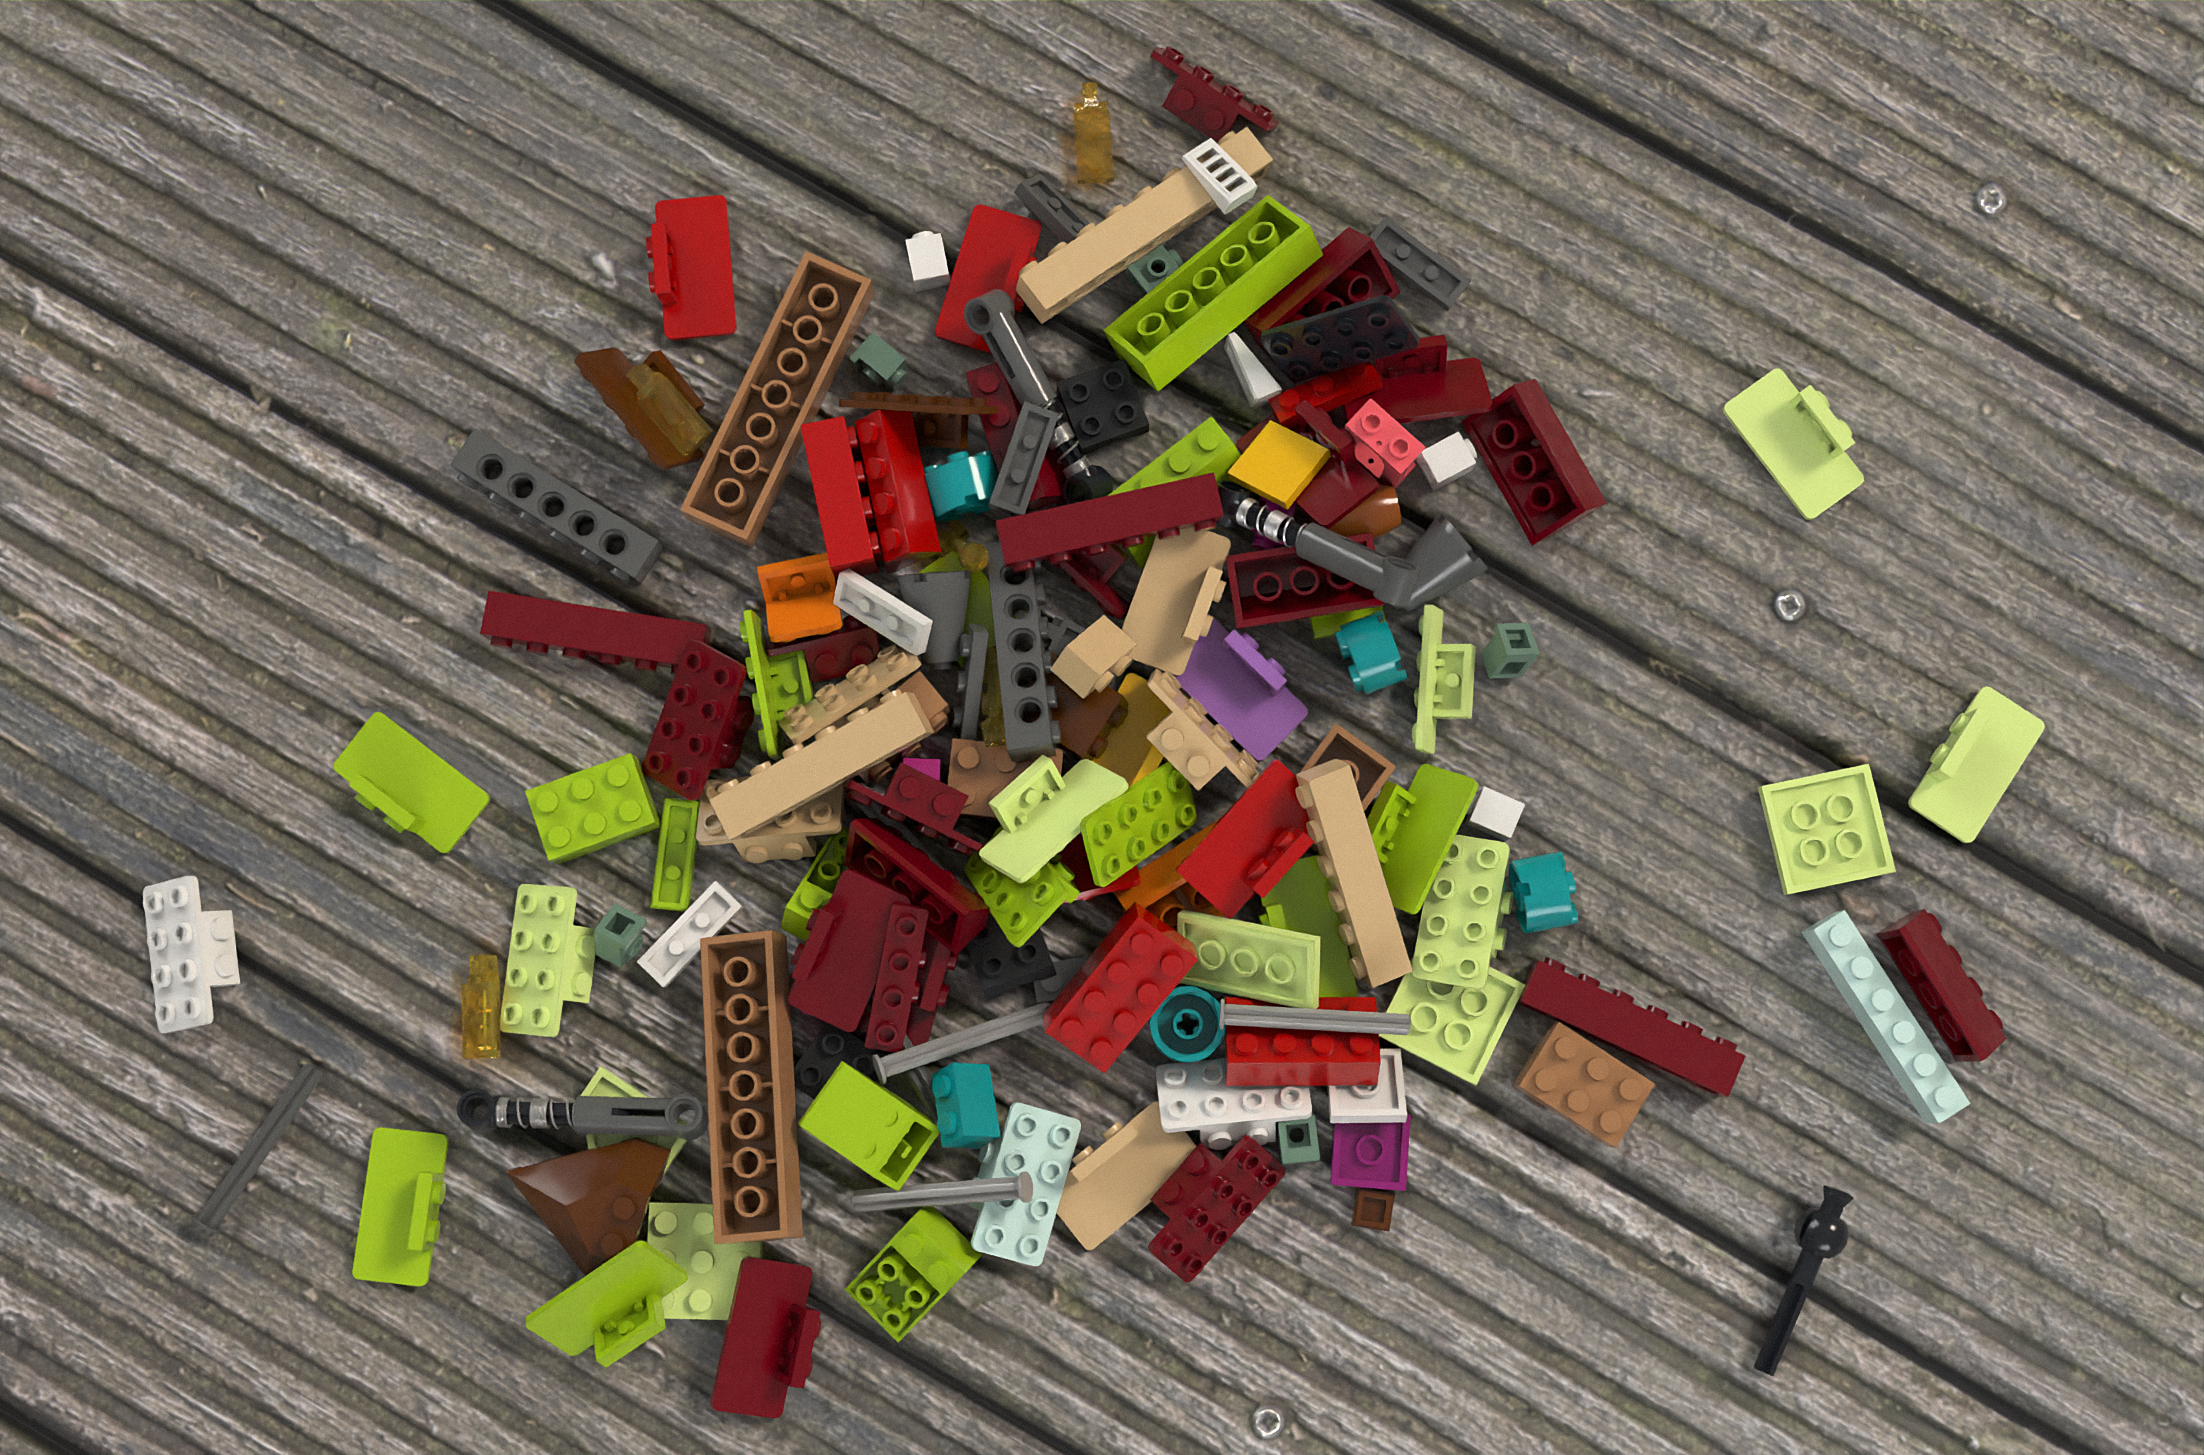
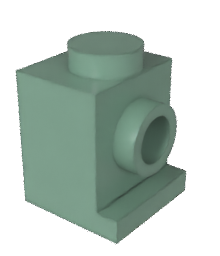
M1161 244L1136 263H1131L1127 266V279L1143 298L1184 263L1173 248L1167 251ZM1161 264L1164 271L1155 273L1151 268Z
M874 332L867 337L849 358L852 369L858 373L861 368H864L861 373L877 387L882 383L889 390L891 388L896 390L902 385L908 375L906 373L908 370L906 359Z
M1496 624L1494 627L1495 636L1481 653L1489 679L1521 678L1540 654L1530 624Z
M614 904L594 929L596 955L622 967L625 962L631 960L640 951L643 944L641 931L647 924V919Z
M1312 1114L1308 1119L1276 1122L1281 1164L1320 1160L1315 1114ZM1293 1128H1300L1302 1130L1303 1138L1301 1141L1293 1142L1290 1139L1289 1133Z

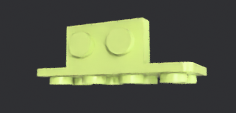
M1776 368L1727 402L1723 407V413L1806 520H1813L1864 482V476L1845 452L1855 443L1852 439V432L1844 421L1838 420L1831 412L1827 398L1820 391H1815L1811 385L1799 392L1781 369Z
M1988 686L1981 688L1965 713H1961L1952 723L1949 729L1952 733L1945 744H1940L1931 756L1930 762L1932 764L1909 799L1910 808L1961 842L1969 843L1974 841L2044 731L2045 725L2043 721Z
M1042 755L989 802L1003 830L980 850L979 855L985 863L1018 883L1026 882L1081 832L1080 823L1084 817L1105 803L1122 795L1127 791L1129 785L1125 778L1089 759L1079 761L1061 777L1052 759Z
M1455 835L1424 900L1412 963L1413 971L1411 973L1415 978L1477 990L1485 987L1490 959H1496L1497 950L1503 951L1507 929L1502 928L1504 914H1510L1513 903V892H1508L1509 886L1505 882L1510 848L1505 842Z
M521 884L519 886L499 1023L502 1032L556 1037L559 1033L563 1000L589 1003L596 954L594 928L573 925L577 900L575 888Z

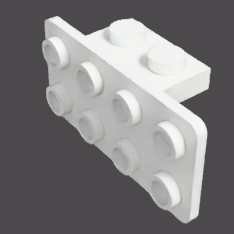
M184 876L146 886L143 890V908L146 917L147 944L150 953L151 980L154 989L155 1017L160 1033H172L211 1024L214 1016L210 987L240 984L232 910L201 911L199 885L196 876Z
M1225 1058L1162 1064L1155 1070L1162 1129L1167 1133L1199 1130L1200 1143L1206 1148L1223 1150L1229 1146H1235L1245 1135H1250L1260 1145H1264L1267 1142H1275V1122L1308 1119L1312 1115L1309 1086H1226Z

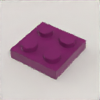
M1407 1115L1406 1122L1334 1123L1329 1184L1406 1191L1411 1115Z

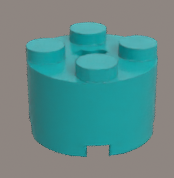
M967 451L958 452L948 456V463L945 465L937 464L924 468L930 502L937 522L956 521L963 519L962 514L974 512L975 515L993 509L988 507L998 478V472L991 451H983L969 457Z
M1381 610L1339 626L1341 631L1335 633L1336 641L1343 659L1350 657L1353 665L1349 666L1348 670L1356 693L1363 690L1366 695L1407 679L1405 669L1397 671L1402 668L1399 662L1401 657L1387 621H1384Z
M1553 852L1511 861L1508 867L1510 891L1513 892V898H1516L1518 910H1515L1523 933H1533L1578 924L1576 906L1570 899V894L1576 893L1575 880L1571 871L1566 872V864L1562 852Z
M1193 986L1174 988L1149 1020L1150 1035L1157 1049L1166 1057L1184 1063L1199 1061L1211 1055L1220 1045L1226 1025L1223 1026V1030H1219L1220 1003L1205 990ZM1183 1014H1188L1190 1020L1196 1019L1197 1026L1192 1028V1035H1186L1184 1030L1177 1029V1023L1182 1021Z

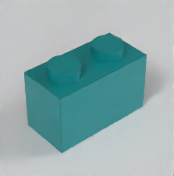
M953 1062L931 1074L932 1092L935 1096L938 1116L937 1127L940 1132L942 1147L981 1148L1001 1137L989 1064Z

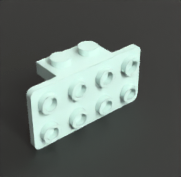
M1015 1102L1010 1106L1002 1136L981 1147L979 1153L981 1166L978 1176L974 1177L973 1180L1019 1176L1021 1172L1027 1171L1033 1183V1196L1029 1203H1023L1021 1199L970 1203L969 1206L980 1211L971 1239V1246L974 1250L1031 1266H1039L1042 1263L1081 1129V1123L1078 1119L1020 1102Z

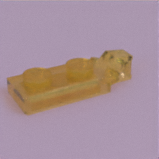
M1097 82L1082 83L1083 103H1075V111L1073 112L1078 184L1114 182L1107 101L1098 102Z
M646 363L634 365L626 374L639 390L636 393L639 399L637 404L684 457L690 456L713 432L676 387L661 372L654 373Z
M989 646L986 650L982 684H988V692L981 693L983 715H988V718L981 724L985 747L1006 746L996 646Z
M481 954L470 956V975L468 976L467 984H462V1057L464 1059L500 1058V979L497 955Z

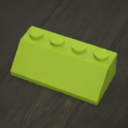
M1211 416L1109 495L1213 472L1216 483L1219 480L1231 481L1227 472L1241 455L1234 443ZM1156 535L1144 537V544L1124 548L1140 569L1145 567Z

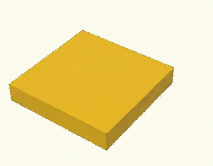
M1270 420L1227 474L1231 481L1288 510L1331 456L1329 449Z

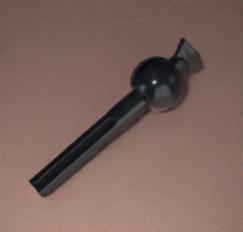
M1824 1185V1200L1820 1209L1810 1208L1800 1215L1795 1224V1239L1802 1250L1754 1364L1755 1369L1770 1376H1774L1823 1259L1836 1257L1847 1245L1848 1228L1845 1221L1840 1219L1843 1208L1854 1197L1833 1186Z

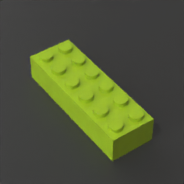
M1267 195L1103 331L1120 360L1125 359L1128 367L1159 392L1322 257L1323 253L1311 226Z

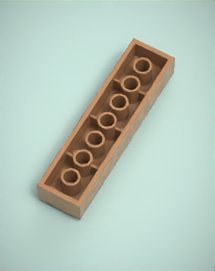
M805 251L683 502L680 511L687 520L751 549L753 548L804 442L800 425L814 421L875 294L871 279Z
M773 930L700 938L714 1244L732 1245L803 1238L791 1009L788 1003L790 991L787 936Z

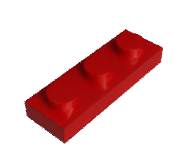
M1371 361L1318 376L1269 398L1268 402L1279 425L1291 429L1299 425L1294 408L1305 399L1316 409L1321 407L1326 412H1329L1383 386L1379 374Z

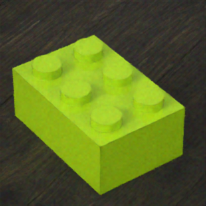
M632 753L525 791L548 861L557 865L661 827V822L639 758Z

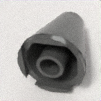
M1439 514L1404 558L1420 568L1409 605L1393 606L1397 611L1404 607L1410 612L1482 575L1488 570L1480 557H1476L1471 546L1442 514Z
M971 570L897 575V583L903 602L933 621L926 651L920 654L922 663H930V670L952 668V661H957L960 657L959 644L964 630L971 583Z

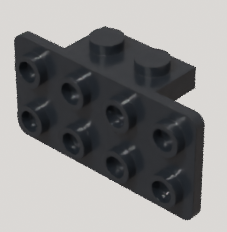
M1387 295L1377 296L1264 330L1260 335L1261 344L1288 378L1294 382H1300L1415 349L1418 347L1420 339L1396 304Z

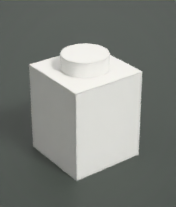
M924 231L913 235L912 239L905 240L916 292L948 286L950 277L941 233L933 234V232Z
M1457 432L1424 449L1416 461L1431 488L1435 491L1471 472L1476 465L1475 458H1477V454L1470 440L1467 438L1463 440L1461 434Z
M1484 786L1475 794L1466 814H1468L1465 824L1502 841H1507L1512 837L1525 804Z

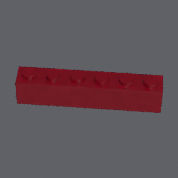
M1213 472L996 520L995 527L1004 567H1013L1014 572H1022L1036 568V561L1050 559V564H1058L1072 560V553L1086 551L1087 556H1093L1108 552V545L1122 543L1123 548H1129L1144 544V537L1158 535L1159 540H1165L1180 536V529L1194 527L1195 532L1210 530L1217 527L1216 521H1220L1224 513Z
M488 590L480 634L491 640V646L512 649L513 644L526 645V651L548 655L549 649L563 651L562 656L569 659L584 660L585 655L599 657L598 662L613 666H620L622 660L634 662L635 668L655 672L657 666L671 668V674L675 675L687 642L691 639H697L709 645L711 630L706 624Z
M1545 957L1544 962L1540 960L1532 962L1523 983L1525 987L1517 1001L1518 1004L1716 1096L1729 1097L1746 1055L1736 1051L1737 1044L1716 1036L1715 1041L1702 1036L1703 1029L1682 1020L1681 1025L1667 1019L1669 1013L1655 1006L1648 1005L1646 1009L1633 1004L1635 998L1623 991L1614 989L1611 994L1598 988L1600 981L1588 975L1579 973L1578 978L1564 972L1566 966L1556 960Z

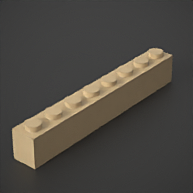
M1248 127L1237 134L1231 131L1219 140L1217 144L1255 183L1266 176L1273 159ZM1207 152L1197 160L1202 164L1213 156ZM1216 163L1207 170L1212 173L1220 168V165ZM1188 166L1182 170L1178 167L1172 169L1162 178V183L1153 189L1151 186L1143 188L1135 195L1134 201L1124 207L1120 204L1107 213L1104 221L1096 226L1094 223L1088 224L1080 230L1075 240L1068 244L1065 242L1059 243L1051 249L1047 258L1039 263L1032 261L1021 269L1016 292L1041 324L1126 269L1131 263H1135L1218 208V205ZM1225 173L1219 178H1217V180L1221 183L1222 181L1227 179L1228 176ZM1232 184L1226 189L1231 192L1237 187Z

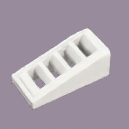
M1212 138L1182 157L1184 163L1225 215L1251 199L1258 186L1253 179ZM1209 152L1213 157L1201 164L1197 159ZM1218 163L1220 165V168H1218L1214 172L1210 173L1207 170L1214 164ZM1226 173L1228 178L1220 183L1217 178ZM1234 184L1237 188L1229 192L1226 188Z
M1235 332L1228 334L1224 349L1251 408L1256 409L1268 404L1269 398L1281 394L1282 389Z

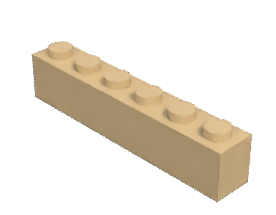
M900 689L890 692L880 699L882 705L871 711L867 707L862 708L847 717L849 723L839 729L832 725L816 733L814 736L817 741L804 747L800 743L782 752L784 759L771 765L770 761L754 767L749 771L751 774L750 778L740 783L737 779H734L718 787L719 795L711 798L709 801L729 840L742 839L935 733L915 694L912 692L902 693Z
M1333 759L1296 774L1299 785L1295 789L1296 796L1300 805L1307 810L1310 820L1306 823L1307 831L1314 843H1317L1321 855L1317 857V863L1322 875L1328 878L1331 890L1328 891V898L1334 911L1339 913L1342 924L1338 926V930L1344 944L1349 946L1352 958L1349 959V966L1354 977L1374 988L1412 972L1413 970L1350 765L1341 760Z

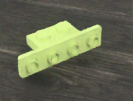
M1425 605L1424 615L1420 616L1419 632L1422 636V649L1418 652L1416 659L1420 680L1419 687H1416L1414 693V703L1418 711L1417 723H1414L1412 727V740L1416 750L1425 754L1435 753L1437 719H1472L1476 646L1472 644H1442L1443 610L1434 605Z

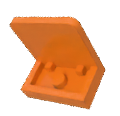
M827 552L757 566L758 578L766 603L768 635L771 642H790L805 636L824 635L843 626L841 608L833 604L837 582L829 566Z

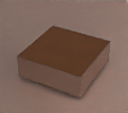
M1356 1187L1351 1225L1389 1232L1395 1194Z

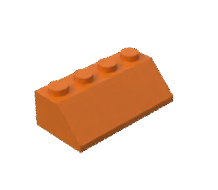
M1221 818L1138 870L1141 880L1140 885L1132 887L1125 892H1113L1124 913L1136 902L1175 931H1177V914L1183 909L1224 917L1225 915L1176 872V867ZM1255 892V893L1250 897V899H1252L1253 897H1255V896L1258 895V894Z

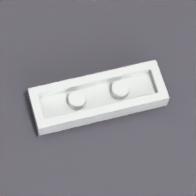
M846 569L839 573L833 600L834 605L913 655L918 656L926 651L933 622L931 619L851 569Z
M714 881L648 949L637 963L663 988H666L701 952L700 938L715 937L743 909V906L717 881Z

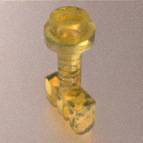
M954 519L949 523L952 532L947 531L945 528L937 532L941 539L939 541L941 552L937 554L942 558L950 551H954L959 555L960 565L967 571L977 572L986 567L988 564L987 549L977 542H970L968 544L964 542L970 535L965 526Z

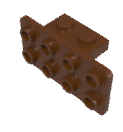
M615 347L583 352L575 357L574 362L579 367L581 375L597 389L605 405L618 415L625 424L627 432L640 442L648 452L649 459L655 465L666 470L698 462L704 456L702 450L684 428L705 404L661 350L653 351L637 370L624 354Z
M851 392V399H839V407L911 411L918 446L958 449L967 448L968 415L998 414L999 406L987 405L988 398H955V396H923V394H892L890 392Z

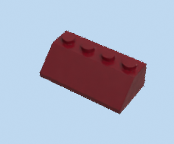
M1350 227L1346 228L1321 250L1323 253L1322 257L1243 321L1257 345L1283 373L1284 371L1261 344L1260 335L1262 331L1381 295H1387L1393 299L1401 292L1372 238Z
M996 362L965 373L972 398H988L987 405L999 406L998 414H978L989 451H991L999 475L1022 407ZM1049 445L1026 509L1028 512L1065 501L1063 495V486L1067 479L1063 472L1065 467L1063 463H1057L1059 456L1055 449L1050 450Z
M1536 379L1513 384L1492 399L1493 405L1490 412L1471 414L1461 421L1532 546L1581 521L1607 504Z
M1372 533L1346 537L1375 551ZM1295 546L1226 556L1237 629L1384 606L1383 601L1373 596V591L1298 557Z
M878 818L855 819L850 823L844 865L908 895L912 899V905L926 907L929 912L926 931L955 955L985 928L990 907L984 903V899L962 886L951 872L942 870L933 863L923 850L913 847L904 840L894 827L887 826Z
M1925 909L1913 911L1876 933L1956 1062L1983 1061L2006 1040L2005 1035L2001 1031L2003 1029L2002 1021L1993 1010H1988L1981 999L1983 992L1980 986L1972 977H1967L1961 967L1963 962L1960 954L1952 945H1947L1940 934L1942 927L1932 913H1927Z

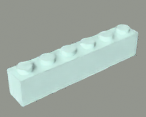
M1842 910L1831 913L1802 931L1801 933L1925 1123L1940 1124L1971 1104L1846 911Z

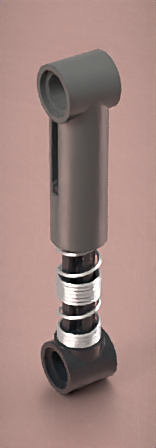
M995 289L969 300L964 308L966 324L972 331L982 335L1021 407L1024 401L1057 413L1053 405L1057 394L1013 318L1015 308L1011 297L1003 290ZM1059 412L1049 442L1050 450L1055 449L1059 456L1057 463H1063L1065 467L1063 472L1067 479L1063 486V495L1066 502L1073 504L1108 496L1113 491V481L1110 474L1101 466L1091 465L1086 455L1080 454L1076 447L1078 441H1073L1072 439L1075 434L1070 429L1071 427H1069L1068 422H1062L1061 416L1063 413Z
M1217 481L1224 513L1223 518L1220 521H1216L1217 524L1231 528H1240L1242 526L1247 529L1256 528L1260 535H1265V537L1277 543L1284 542L1285 546L1289 548L1295 546L1298 557L1373 591V596L1377 599L1395 606L1409 605L1420 572V568L1416 564L1405 559L1385 556L1316 523L1300 525L1295 522L1294 517H1290L1278 510L1269 511L1267 505L1261 507L1259 502L1252 498V491L1232 481Z
M474 1089L463 1094L457 1105V1115L460 1120L479 1134H488L500 1127L510 1128L513 1124H520L523 1128L531 1125L532 1128L549 1129L551 1125L556 1129H560L563 1125H567L574 1129L575 1133L679 1136L681 1139L694 1140L704 1134L709 1124L708 1114L697 1099L689 1095H680L675 1098L578 1096L574 1103H569L568 1099L566 1103H554L552 1099L533 1098L531 1102H520L519 1098H517V1101H511L510 1098H504L501 1095H490L485 1090ZM482 1104H487L488 1110L484 1117L474 1120V1110ZM684 1111H695L696 1115L692 1123L684 1126L679 1125V1117Z

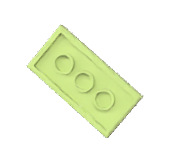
M1184 909L1177 914V932L1194 944L1198 957L1197 962L1179 982L1180 984L1293 1008L1317 1009L1319 1007L1320 936Z

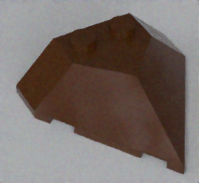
M634 1137L612 1145L599 1146L544 1160L541 1163L508 1169L505 1172L586 1276L637 1242L652 1193L661 1183L671 1149Z

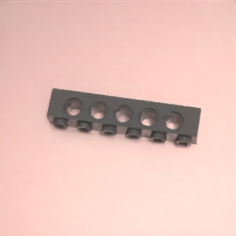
M475 428L450 464L460 473L457 477L460 482L473 490H476L478 486L490 492L487 496L488 499L504 509L509 504L520 510L517 515L519 518L535 528L539 523L551 529L548 533L550 537L564 546H567L569 542L581 548L579 551L581 556L595 565H598L600 560L610 565L612 568L609 573L627 584L631 579L642 584L664 550L661 543L652 536ZM501 465L503 467L502 474L497 479L489 480V470L493 466ZM533 484V491L530 496L518 498V491L523 485ZM557 502L564 503V509L559 516H548V510L552 504ZM586 521H593L595 526L592 533L587 536H580L578 533L580 525ZM625 540V548L620 554H609V547L613 541Z
M999 542L986 543L1007 752L1012 762L1038 759L1042 755L1046 757L1057 756L1055 743H1061L1062 741L1059 721H1053L1051 708H1057L1058 703L1055 686H1049L1048 674L1053 673L1050 670L1053 666L1051 651H1045L1044 639H1050L1048 619L1047 617H1041L1040 605H1046L1044 585L1043 583H1037L1036 572L1042 571V560L1035 562L1036 568L1014 572L1013 567H1004ZM1014 577H1025L1024 581L1018 585L1009 584ZM1019 610L1029 611L1027 616L1022 619L1012 618ZM1029 643L1033 645L1031 650L1026 653L1016 652L1017 648L1022 644ZM1026 678L1037 679L1036 683L1029 688L1020 687V683ZM1031 712L1041 714L1039 719L1033 723L1023 722L1024 717Z

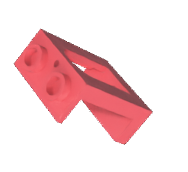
M1371 398L1349 420L1344 428L1355 440L1356 445L1353 448L1357 462L1379 484L1391 485L1394 489L1415 469L1416 464L1413 461L1426 448Z

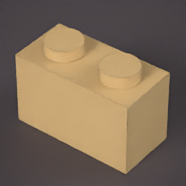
M1103 615L1065 647L1050 670L1084 699L1094 689L1099 693L1103 691L1114 678L1113 673L1120 676L1132 662L1129 654L1137 643Z

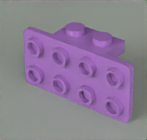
M1213 617L1206 638L1199 635L1197 642L1194 644L1184 673L1180 676H1173L1180 682L1181 689L1191 698L1197 699L1206 709L1207 714L1217 724H1221L1244 750L1256 761H1263L1306 718L1308 709L1285 687L1287 680L1283 675L1286 672L1278 662L1271 657L1266 660L1256 651L1259 645L1247 633L1243 632L1240 635L1235 629L1229 633Z

